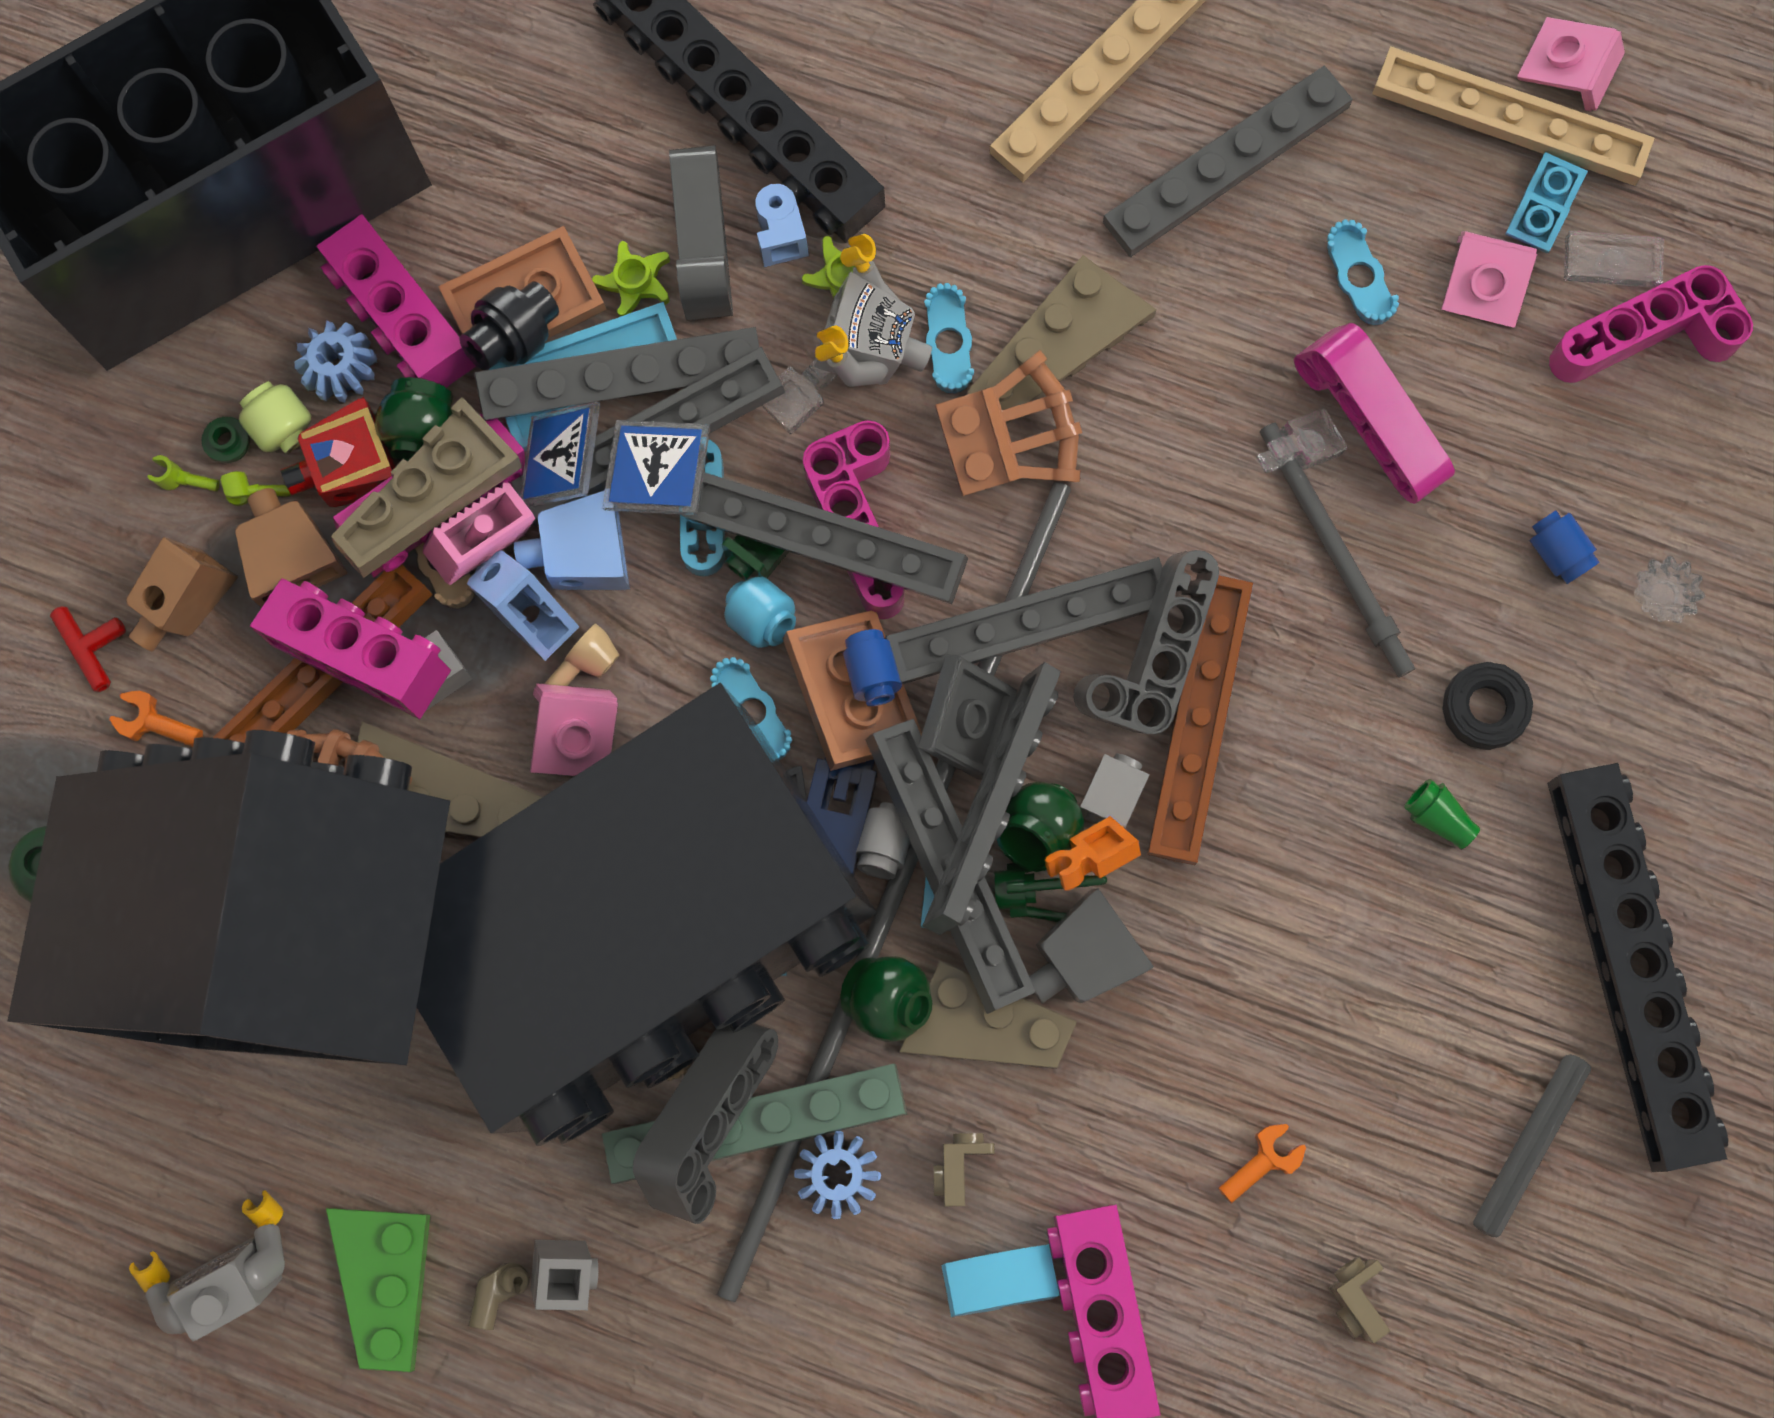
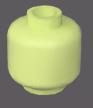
M268 381L252 390L240 402L243 409L239 414V422L262 451L273 452L281 448L285 454H288L300 446L298 435L309 426L311 414L289 386L283 384L273 386Z

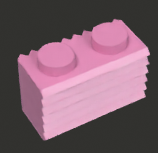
M503 482L500 488L495 487L492 493L488 492L485 498L480 497L477 503L472 502L469 508L465 507L462 513L457 512L454 518L449 517L446 523L442 522L439 528L434 527L423 546V554L444 581L451 585L489 560L496 552L504 550L525 536L524 534L535 520V517L510 483Z

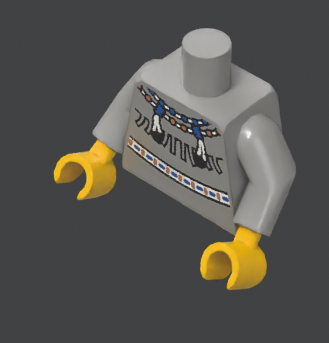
M867 234L850 237L848 243L851 247L843 249L840 260L846 267H855L853 273L849 272L834 296L825 329L817 332V338L821 340V343L815 349L816 359L813 367L836 373L848 387L887 384L900 364L922 372L930 358L932 346L909 337L915 317L913 309L901 302L882 279L875 263L872 261L876 255L873 239Z
M262 1191L263 1200L258 1207L249 1199L245 1200L242 1205V1212L258 1227L254 1232V1237L179 1277L170 1284L167 1283L170 1278V1272L156 1252H150L153 1261L144 1270H139L134 1262L130 1264L129 1271L141 1289L146 1292L145 1296L157 1326L163 1332L172 1335L186 1332L192 1342L260 1305L282 1280L285 1260L280 1228L276 1224L282 1218L284 1211L267 1191Z

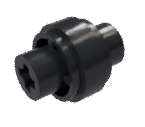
M535 281L530 282L521 290L513 286L496 287L475 303L474 310L471 312L472 327L459 338L461 347L470 361L484 371L489 370L498 362L508 366L525 364L544 349L545 341L549 336L547 324L558 317V305L551 293L543 285Z

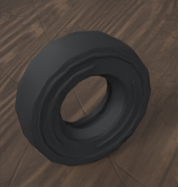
M1483 662L1469 665L1453 677L1445 690L1442 710L1446 725L1457 739L1470 747L1491 750L1505 747L1523 734L1531 721L1533 700L1529 686L1519 673L1504 664ZM1483 688L1493 689L1498 692L1506 705L1503 718L1492 724L1483 723L1476 719L1471 713L1469 706L1470 697L1473 692Z

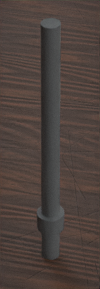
M1277 423L1265 426L1260 430V434L1369 625L1365 629L1375 647L1380 646L1397 677L1400 678L1415 670V667L1397 637L1401 633L1392 616H1385Z

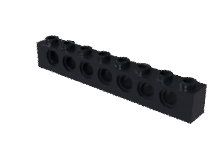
M596 0L593 3L596 12L607 24L612 25L616 23L624 31L627 42L637 53L642 55L646 52L656 61L655 66L667 82L674 84L677 81L687 91L686 96L700 113L705 114L708 111L718 121L717 125L720 131L733 144L740 142L750 151L749 156L760 171L764 174H768L771 171L782 182L781 185H785L792 190L797 205L803 202L814 212L813 218L825 233L828 235L835 233L847 243L850 237L858 233L885 208L884 187L687 0ZM638 6H649L648 9L641 12L633 11ZM669 35L681 36L675 41L663 40ZM701 64L712 65L706 71L694 70L695 67ZM734 93L744 95L738 101L725 100L727 96ZM764 123L775 125V128L767 132L756 129ZM795 153H802L808 156L801 162H792L787 159ZM827 183L840 186L837 191L832 193H825L819 190L822 185Z
M1618 763L1560 774L1547 784L1651 1172H1668L1726 1160L1725 1148L1728 1146L1727 1130L1723 1121L1716 1117L1711 1097L1714 1096L1713 1079L1709 1070L1701 1065L1697 1050L1701 1042L1700 1032L1695 1020L1692 1017H1688L1683 999L1687 994L1685 978L1681 970L1674 967L1669 949L1673 946L1672 931L1667 920L1661 919L1656 901L1660 895L1659 884L1654 872L1647 869L1643 851L1646 849L1645 833L1640 823L1634 822L1629 804L1633 801L1631 783L1625 774L1621 775ZM1592 808L1600 809L1607 815L1609 819L1607 831L1600 830L1593 824L1591 820ZM1606 856L1614 857L1621 864L1622 876L1620 879L1612 878L1605 871L1604 859ZM1620 904H1625L1633 910L1635 914L1633 928H1628L1619 921L1617 909ZM1634 952L1643 955L1648 962L1649 970L1645 978L1638 976L1631 967L1630 961ZM1648 1001L1655 1003L1661 1010L1662 1021L1658 1027L1652 1026L1645 1018L1644 1007ZM1662 1051L1668 1052L1674 1058L1676 1067L1671 1077L1665 1076L1658 1067V1057ZM1677 1100L1682 1102L1689 1112L1688 1123L1683 1128L1674 1122L1671 1114L1672 1106Z

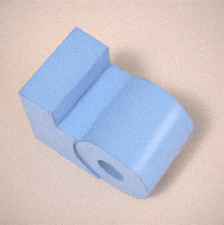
M770 184L763 187L757 194L755 202L758 222L762 230L757 232L764 267L809 256L804 227L792 190L781 184Z

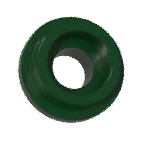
M219 417L206 426L201 441L205 453L212 460L219 463H232L245 456L250 445V436L241 426L238 419ZM226 432H230V441L219 445V437Z

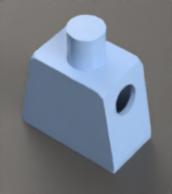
M604 490L541 511L538 514L540 538L514 542L516 561L526 569L544 566L546 578L553 589H630L618 503L609 502L610 490Z
M502 550L496 552L488 561L478 566L475 573L468 579L467 585L486 606L545 661L579 628L577 623L535 576ZM529 606H537L540 610L536 620L530 623L522 612Z

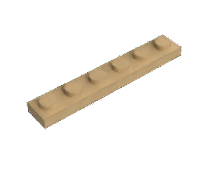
M1136 0L990 145V154L1019 180L1024 182L1206 0Z
M1391 46L1372 93L1378 97L1542 154L1547 152L1576 166L1636 186L1642 176L1655 139L1643 133Z

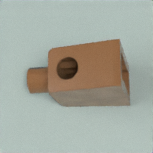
M272 488L259 490L248 497L247 501L255 518L238 525L235 528V534L250 597L261 608L281 578L298 586L303 581H306L316 587H320L348 574L345 566L314 520L298 501H291L281 506L276 492Z
M163 537L126 598L127 605L142 615L128 637L141 647L153 652L167 632L190 636L229 590L238 576L203 550Z

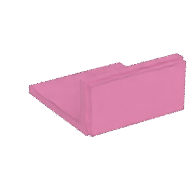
M1547 17L1517 78L1520 81L1579 91L1582 95L1585 110L1596 111L1625 53L1621 31H1617L1614 28Z
M1462 231L1458 237L1457 243H1460L1441 310L1515 328L1536 260L1537 249Z
M536 683L533 695L538 700L539 706L530 767L531 773L576 776L611 753L618 703L617 697L610 690Z

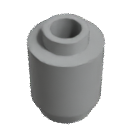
M884 802L880 804L879 808H870L868 810L856 855L859 858L857 868L861 872L872 877L887 880L894 879L897 870L903 868L910 845L909 837L893 803Z

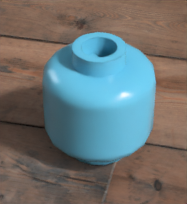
M763 576L740 581L733 585L727 593L724 612L726 624L756 648L781 644L786 631L793 630L796 624L794 600Z

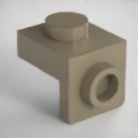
M983 1133L953 1134V1144H943L944 1165H934V1196H944V1207L965 1206L964 1155H994L995 1143H984Z
M1360 1257L1352 1259L1334 1273L1338 1281L1328 1288L1341 1306L1336 1315L1347 1332L1354 1339L1361 1335L1364 1341L1371 1343L1377 1342L1391 1332L1360 1288L1361 1285L1384 1269L1379 1261L1375 1259H1368L1365 1262Z

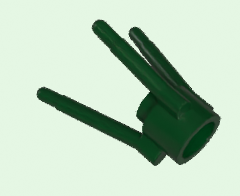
M1014 863L1007 864V870L994 871L997 906L999 910L1010 909V918L1030 917L1058 922L1066 914L1065 912L1027 906V903H1036V891L1063 889L1060 878L1035 880L1034 873L1025 874L1032 871L1026 870ZM1086 875L1083 882L1075 888L1104 885L1108 879L1106 876L1099 879L1096 875Z

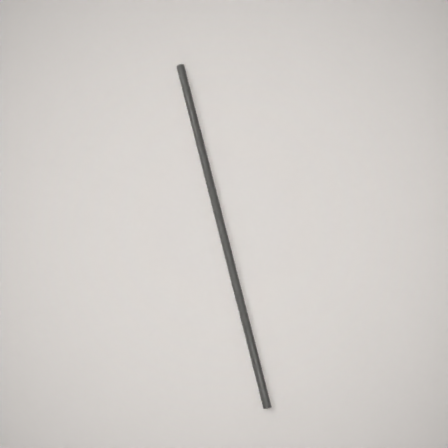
M1061 482L1053 483L1005 601L1028 595L1071 492V488ZM1003 655L981 661L978 667L995 676ZM939 759L936 769L947 792L956 768ZM911 842L902 869L897 870L894 879L888 881L877 907V914L874 915L867 931L866 937L871 945L857 956L855 963L863 958L873 957L877 959L918 862ZM840 999L804 1085L827 1080L852 1022V1019L846 1016L841 1008ZM802 1140L778 1146L717 1293L718 1296L736 1302Z

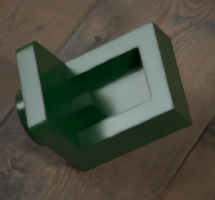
M738 535L733 540L727 537L721 544L725 557H727L724 563L733 573L745 581L750 576L768 578L789 553L788 551Z

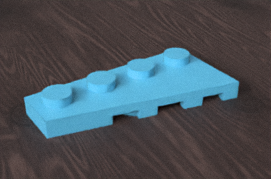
M664 302L547 342L544 349L525 364L677 340ZM498 362L489 370L511 366ZM599 402L506 417L505 419L511 435L525 452L530 449L535 420L592 408Z

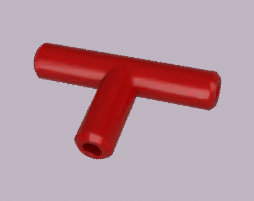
M60 606L55 608L51 612L50 617L94 692L106 690L109 688L111 681L94 652L125 634L126 627L119 618L114 617L88 634L83 635L68 607Z

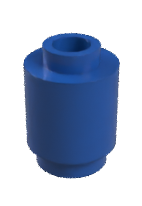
M1555 510L1532 526L1537 535L1529 541L1555 577L1560 575L1566 584L1600 563L1593 553L1597 549L1571 513L1561 517L1557 510Z
M877 629L864 630L849 636L845 640L846 650L843 652V657L854 698L858 701H865L867 706H879L891 702L895 698L894 693L901 689L902 683L890 641L884 639L883 632Z

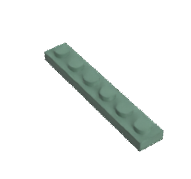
M885 1065L750 1098L711 1162L908 1115L897 1065ZM655 1121L602 1133L611 1184L636 1180L633 1173L634 1157L639 1145Z

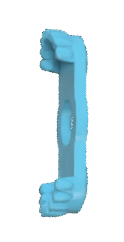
M1344 219L1342 223L1337 222L1335 227L1331 228L1327 237L1328 253L1338 272V285L1349 296L1357 315L1362 321L1370 325L1383 324L1396 313L1399 302H1397L1399 297L1398 295L1391 296L1384 281L1383 267L1372 256L1365 241L1367 229L1362 228V224L1356 223L1355 220L1348 222V220ZM1354 265H1365L1373 272L1374 280L1368 287H1356L1348 280V270Z
M940 283L937 287L931 288L924 301V305L927 308L929 327L926 344L932 346L930 355L933 363L932 377L936 385L946 393L955 394L966 389L974 375L969 355L972 348V336L970 330L966 327L964 311L966 297L963 296L962 290H957L956 285L951 286L949 283H945L943 286ZM946 330L957 332L963 341L961 348L952 354L941 352L935 343L937 336Z
M735 657L730 658V660L724 658L722 662L716 664V668L712 669L713 675L710 677L711 686L714 687L721 682L740 704L749 699H756L765 705L766 716L757 725L778 758L782 759L791 748V731L789 729L786 730L778 718L773 699L760 689L750 673L748 663L744 664L742 659L737 660Z

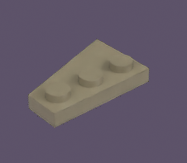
M940 961L930 982L932 997L930 1017L921 1028L904 1040L900 1053L1057 1069L1077 1022L1025 998L987 1014L969 973Z

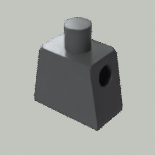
M1098 888L1088 891L1036 944L1048 963L1029 977L1036 990L1034 994L1042 1004L1064 988L1068 990L1076 1002L1083 1003L1148 972L1154 966Z

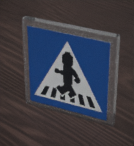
M593 401L531 416L520 497L527 507L588 495L600 403Z
M616 420L602 504L603 510L698 515L710 425Z

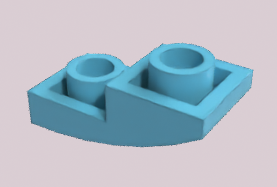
M1545 152L1505 235L1545 253H1549L1588 171Z
M1049 1244L993 1253L941 1265L951 1317L995 1311L1005 1306L1051 1300L1060 1296Z

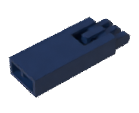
M826 757L824 760L817 758L807 803L855 876L859 859L856 851L868 810L871 808L878 778L877 771H873L875 761L873 759L830 771ZM835 780H837L833 800L846 803L849 783L856 785L849 815L828 810Z

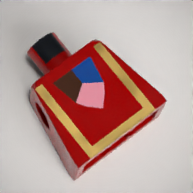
M364 397L355 400L298 435V441L305 460L281 469L283 480L292 496L316 487L319 496L329 507H338L354 503L392 476L391 471L396 466L390 455V450L383 445L376 434V414Z

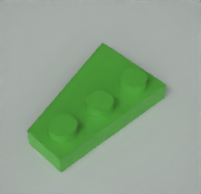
M326 1208L359 1369L415 1371L430 1215Z

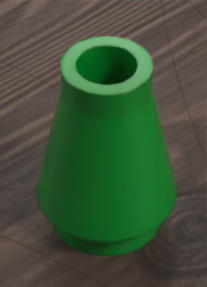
M1428 779L1414 791L1404 806L1412 814L1410 817L1411 821L1450 841L1460 850L1466 848L1480 832V827L1471 820L1444 783L1438 785L1432 779Z

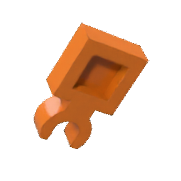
M1109 816L1070 838L1071 850L1053 852L1046 857L1045 864L1048 875L1054 877L1059 874L1062 888L1067 891L1079 886L1086 874L1093 872L1100 879L1141 856L1139 841Z

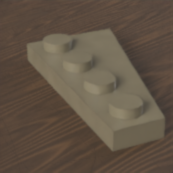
M1082 255L971 386L966 395L994 387L1039 350L1047 358L1044 363L1058 381L1061 382L1069 375L1072 377L1086 367L1087 362L1105 349L1109 350L1134 328L1140 324L1143 326L1154 318L1157 309ZM1027 375L999 398L1001 409L1005 410L1043 398L1046 395L1033 378Z
M463 397L451 407L453 414L441 427L435 425L422 438L424 445L408 462L403 459L391 471L392 479L380 492H372L331 535L336 548L363 578L428 534L434 527H438L442 522L448 520L449 517L455 515L522 468L519 456Z
M363 721L361 722L358 743L362 740L375 743L379 747V752L385 758L404 762L412 766V782L408 791L450 800L445 834L479 839L542 798L539 795Z

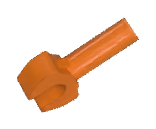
M140 690L120 694L122 700L139 708V715L135 720L129 722L115 716L109 718L119 734L135 742L139 741L142 735L150 731L193 747L195 738L203 737L202 730L158 714L156 710L157 699L149 693Z
M1287 1124L1272 1125L1260 1130L1255 1135L1258 1142L1257 1155L1218 1187L1222 1195L1231 1204L1270 1170H1282L1285 1174H1292L1300 1167L1306 1150L1305 1145L1296 1146L1284 1157L1279 1156L1274 1151V1141L1288 1130L1289 1126Z

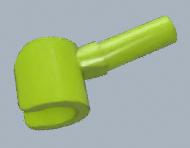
M157 455L152 459L158 465L167 468V471L161 477L147 475L149 480L162 489L173 490L180 484L216 492L219 489V480L183 471L176 463L163 455Z
M241 471L224 474L220 479L227 501L235 506L247 504V499L251 494L266 488L274 489L277 497L291 496L286 485H249L246 473Z

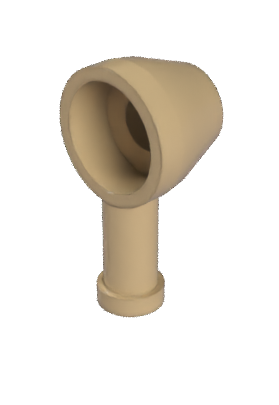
M595 623L573 646L564 661L544 684L568 686L580 671L601 678L620 655L607 633Z

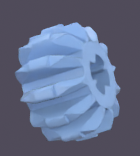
M326 320L324 332L320 334L316 330L308 328L311 342L297 343V351L303 357L294 361L295 369L299 374L303 375L301 383L308 391L316 390L317 396L325 401L334 394L338 401L345 403L347 392L351 389L356 394L363 395L364 389L360 382L361 380H375V374L369 366L377 363L375 352L372 349H368L370 347L368 337L361 332L356 334L354 327L347 322L337 330L333 322ZM338 358L340 362L334 366L331 362Z
M835 1131L833 1137L834 1149L829 1150L826 1140L823 1136L818 1135L814 1138L816 1146L822 1153L818 1158L806 1149L800 1152V1157L812 1163L813 1167L812 1170L796 1169L794 1177L798 1179H812L813 1184L802 1188L798 1194L801 1199L808 1198L815 1192L820 1194L812 1207L814 1213L819 1214L829 1199L833 1200L831 1208L832 1218L840 1219L842 1215L841 1201L843 1200L847 1201L849 1209L854 1215L861 1212L860 1205L854 1198L857 1192L867 1200H874L876 1194L862 1186L863 1179L879 1181L881 1173L878 1171H863L862 1166L872 1163L877 1159V1155L874 1151H871L859 1159L855 1156L862 1147V1138L856 1136L846 1151L843 1149L844 1133L842 1131ZM841 1161H845L851 1168L846 1171V1174H852L851 1181L847 1186L838 1184L834 1189H831L825 1182L830 1177L824 1176V1171L829 1164L838 1166Z

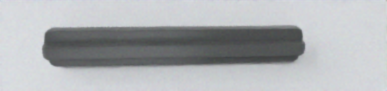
M1572 1054L1563 1057L1473 1221V1225L1484 1234L1496 1238L1501 1236L1591 1072V1066L1585 1060Z

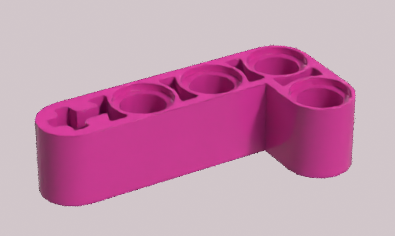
M1702 265L1571 328L1565 333L1551 353L1549 366L1551 372L1558 379L1564 382L1575 383L1685 330L1696 350L1703 358L1712 362H1722L1733 356L1749 339L1753 332V322L1750 314L1721 270L1713 266ZM1692 289L1702 291L1707 300L1696 297ZM1650 308L1661 311L1665 315L1666 320L1656 318ZM1609 328L1621 331L1626 341L1614 338ZM1716 328L1726 330L1731 340L1721 337ZM1590 345L1591 349L1585 357L1582 354H1579L1585 351Z
M1348 323L1333 328L1294 357L1296 370L1307 385L1316 391L1330 390L1394 487L1407 501L1416 504L1455 474L1450 458L1370 338L1359 326L1354 323Z
M867 420L858 422L811 443L804 452L803 465L807 484L818 508L833 513L832 508L840 501H850L857 508L854 513L845 517L879 527L859 482L878 475L889 464L890 440L886 429L875 421ZM867 441L875 442L881 447L879 452L871 456L862 455L856 449L860 444ZM821 460H832L838 465L835 471L826 475L819 474L813 470L815 464ZM847 571L866 611L872 610L876 612L878 618L883 620L892 618L900 612L904 605V589L881 582L883 588L891 593V598L883 600L880 594H875L874 579Z

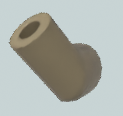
M504 1263L479 1279L468 1326L484 1330H494L499 1304L515 1295L523 1293L529 1285L528 1272L522 1265L518 1263Z

